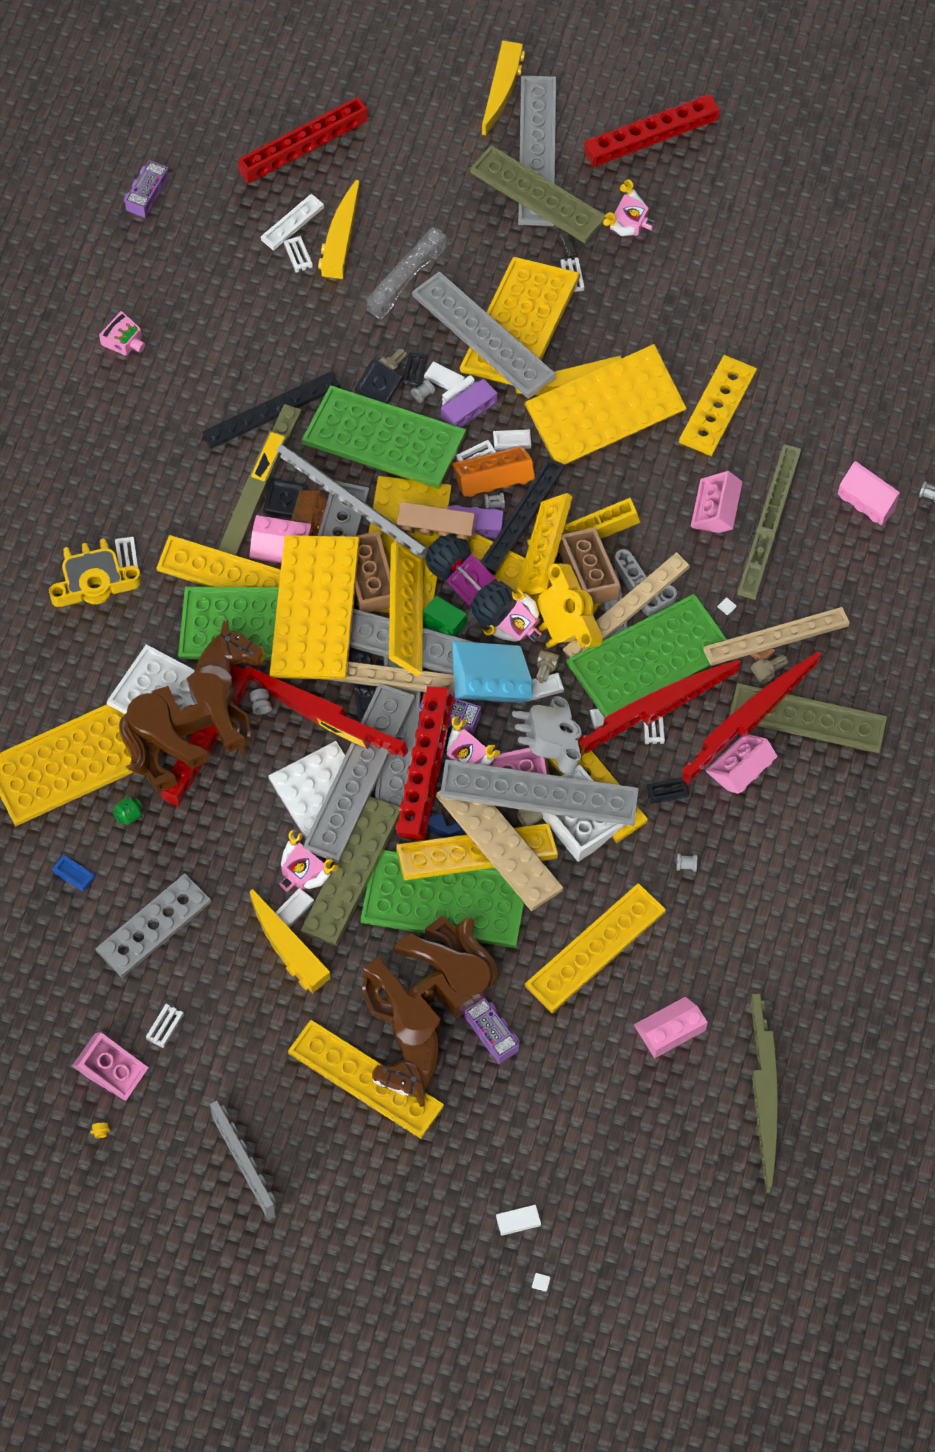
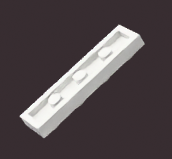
M310 194L261 236V241L274 251L324 209V204Z

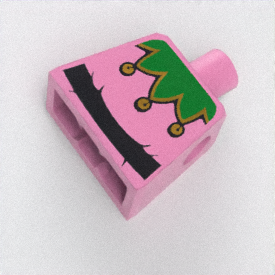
M122 311L99 334L101 345L123 355H128L132 349L140 353L145 348V343L141 341V329Z

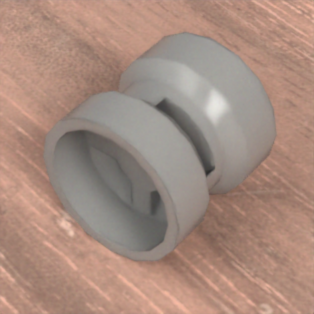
M256 689L250 693V698L253 702V713L266 714L272 710L271 702L268 701L269 692L267 689Z

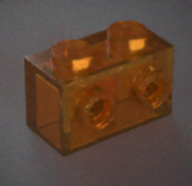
M300 490L291 521L311 524L312 532H318L319 526L322 523L324 509L327 506L326 498H324L320 490Z

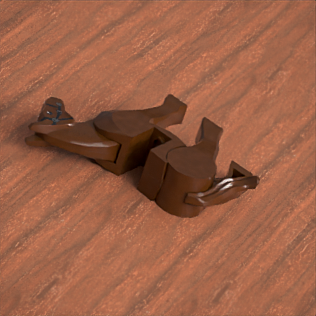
M223 620L220 634L208 644L198 660L194 673L186 678L190 695L195 705H188L183 710H179L169 686L153 690L151 693L141 694L132 699L128 705L126 714L119 722L120 736L131 756V762L126 768L132 772L146 775L147 780L152 783L157 793L176 786L175 776L159 766L162 754L165 751L182 760L190 769L211 761L206 750L181 738L211 725H214L227 754L239 749L242 755L246 756L252 744L248 714L234 705L231 666L242 663L260 665L265 659L264 649L241 633L230 630L228 620Z
M441 916L425 928L426 936L445 942L448 948L438 943L420 939L412 933L394 945L395 953L405 957L424 960L438 970L420 981L409 991H406L401 982L390 972L380 956L363 968L364 981L362 991L372 1016L392 1025L396 1044L404 1056L403 1061L394 1065H377L372 1072V1079L375 1084L398 1094L415 1097L420 1107H424L425 1090L434 1075L437 1064V1035L440 1032L441 1020L428 1004L436 996L450 1014L457 1019L465 1014V1010L482 999H486L489 988L494 986L498 978V969L494 959L474 937V919L471 917H467L455 927L444 916ZM382 989L384 990L389 1001L383 1000L380 997L379 993L382 991Z

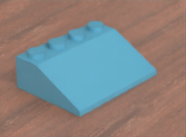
M452 642L455 699L518 703L533 699L532 679L521 646Z

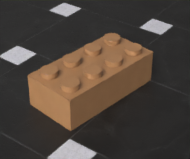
M400 502L397 525L401 530L408 533H414L417 530L422 535L433 536V533H437L440 537L447 536L450 533L456 534L457 538L469 542L470 539H475L478 517L475 513Z
M596 528L563 534L558 551L563 563L569 564L572 567L581 590H585L590 594L593 604L618 599L620 584Z
M376 531L354 536L360 539L355 597L360 611L367 613L390 608V570L380 533Z

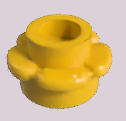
M96 1123L92 1125L90 1133L94 1134L95 1138L107 1137L110 1129L108 1128V1123Z

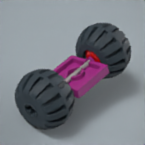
M449 533L447 536H441L429 546L425 560L430 572L439 578L447 579L446 582L471 607L473 616L480 624L490 627V625H493V627L500 625L517 603V600L513 599L512 588L505 583L498 582L491 572L471 554L467 541L457 538L456 534Z

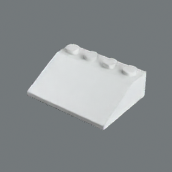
M581 765L577 766L572 774L561 776L593 781ZM542 813L545 822L549 823L550 828L578 862L597 850L625 826L617 823Z

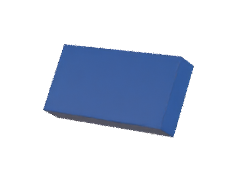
M64 854L52 868L53 873L83 892L95 879V874Z

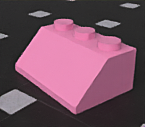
M855 461L841 482L838 495L842 500L851 503L858 511L868 515L873 522L883 525L895 512L900 492Z
M729 471L700 479L691 527L716 533L733 529L742 481Z
M256 515L249 557L251 559L282 563L284 536H312L311 524Z
M748 734L746 737L741 736L706 769V772L727 791L739 794L746 789V786L751 781L758 778L759 774L766 767H769L778 756L767 739Z
M684 997L634 1024V1027L653 1057L656 1058L706 1031L708 1022L698 1006Z

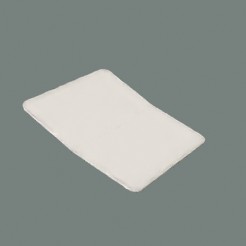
M725 598L717 607L728 615L737 606L728 598Z
M536 1273L532 1288L546 1292L550 1277Z

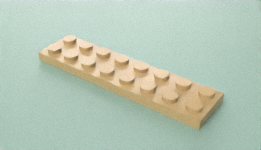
M441 791L436 794L438 800L531 911L563 891L562 885L494 805L441 798Z

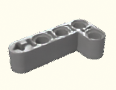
M622 549L616 553L614 567L618 570L619 576L629 591H632L647 577L628 550ZM671 585L666 587L642 608L643 613L647 616H652L675 604L676 589Z

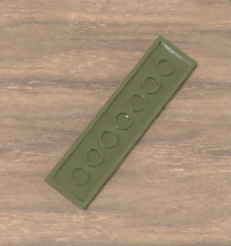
M492 145L470 168V173L583 243H586L603 224V220L606 219L603 213Z
M737 683L730 715L761 691L762 688ZM788 694L757 726L879 753L887 716Z
M372 797L369 798L340 862H334L333 864L338 865V870L330 872L331 875L325 881L301 929L302 934L338 946L396 827V823L400 818V807Z

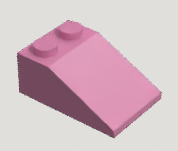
M530 748L502 753L494 757L490 764L493 767L550 775L547 758L537 756Z
M101 1032L95 1033L72 1065V1067L124 1101L128 1099L149 1068Z

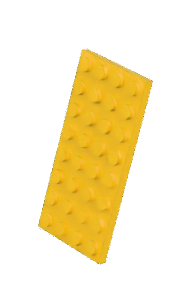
M513 257L486 313L538 359L542 360L580 279V273ZM469 347L460 366V372L512 385Z
M654 344L524 403L551 458L564 465L687 409Z
M378 476L373 509L397 525L400 502L447 509L450 501L451 485L441 484L438 489L413 480ZM370 522L369 533L379 531L390 570L391 544L396 540L391 535L383 532L380 529L381 527ZM417 530L414 533H408L428 548L440 537L437 533H433V536L422 535ZM425 557L423 559V610L435 597L438 578L430 572ZM390 608L375 612L390 613Z
M284 536L270 667L271 677L346 679L360 544L359 537Z
M104 705L0 753V797L15 827L134 773L126 768L131 762V756L119 733V722L125 715L124 713L109 705Z

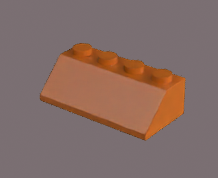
M523 446L452 463L459 489L464 497H473L481 492H492L498 488H509L518 483L525 484L535 479L532 459Z

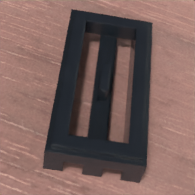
M409 352L402 386L409 385V387L413 388V386H416L418 388L421 385L427 355ZM414 357L416 359L411 375V380H407L412 358ZM422 359L417 381H414L419 360Z
M683 778L647 784L651 804L689 797L687 784ZM682 784V786L665 788L663 790L653 791V789Z

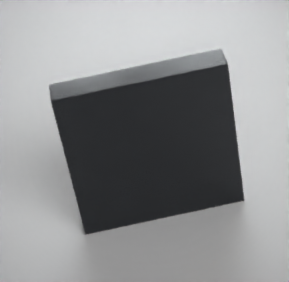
M372 358L354 389L368 398L388 404L404 377Z
M272 478L263 513L300 520L308 485Z

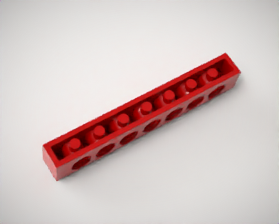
M711 94L700 96L696 100L685 102L680 106L669 108L659 114H653L643 120H637L630 125L621 126L614 131L605 132L603 135L590 138L584 142V153L594 168L717 121L720 109Z
M358 97L239 158L240 174L248 184L367 122V108Z
M233 665L231 677L234 687V705L238 706L251 684V675L249 671ZM211 725L193 733L188 742L203 748L210 754L220 736L214 725ZM178 759L171 770V773L176 778L177 785L162 791V799L179 807L204 764L190 769L187 764Z
M427 686L426 693L423 695L424 704L422 711L419 713L420 723L415 732L416 742L411 751L412 761L407 770L408 780L404 785V799L400 804V818L396 823V833L403 839L425 841L455 694L449 688ZM423 778V781L418 784V781ZM415 815V818L410 821V818Z

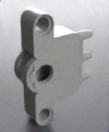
M556 696L552 699L549 707L535 705L531 708L530 712H512L513 717L525 719L524 724L515 725L516 730L526 732L527 737H519L518 742L529 745L530 750L537 756L556 759L561 772L572 774L581 759L577 741L581 736V729L576 722L571 720L572 716L568 702L564 698ZM567 727L572 730V733L567 732Z

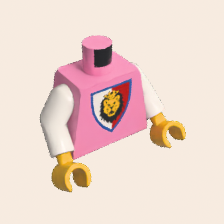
M629 179L624 181L625 184L620 186V190L627 192V195L624 194L614 214L609 212L605 215L606 219L603 220V224L605 226L611 225L610 230L617 232L620 236H637L643 227L652 231L655 220L648 218V206L636 191L632 190L633 182Z
M518 586L519 594H515L512 591L513 599L517 600V603L508 616L497 627L490 625L491 628L489 630L483 628L482 630L486 635L493 634V636L503 640L516 642L518 640L522 641L528 636L536 642L542 636V633L535 628L540 622L536 601L527 594H523L522 587Z
M459 716L452 719L454 727L452 728L447 746L448 758L453 761L490 766L494 757L500 755V751L495 750L493 752L495 745H488L487 747L482 745L469 732L461 729V727L466 725V720H461L459 724Z
M296 830L290 831L289 839L291 841H288L281 860L282 874L286 878L280 883V886L287 892L294 885L303 891L320 887L329 878L331 871L338 870V865L330 867L333 860L329 859L323 863L309 850L304 849L302 844L299 843L297 845L296 842L300 841L303 835L299 833L297 839H295L294 833Z

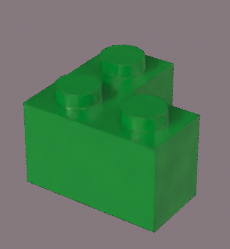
M435 596L423 610V628L457 637L467 625V614L438 596Z

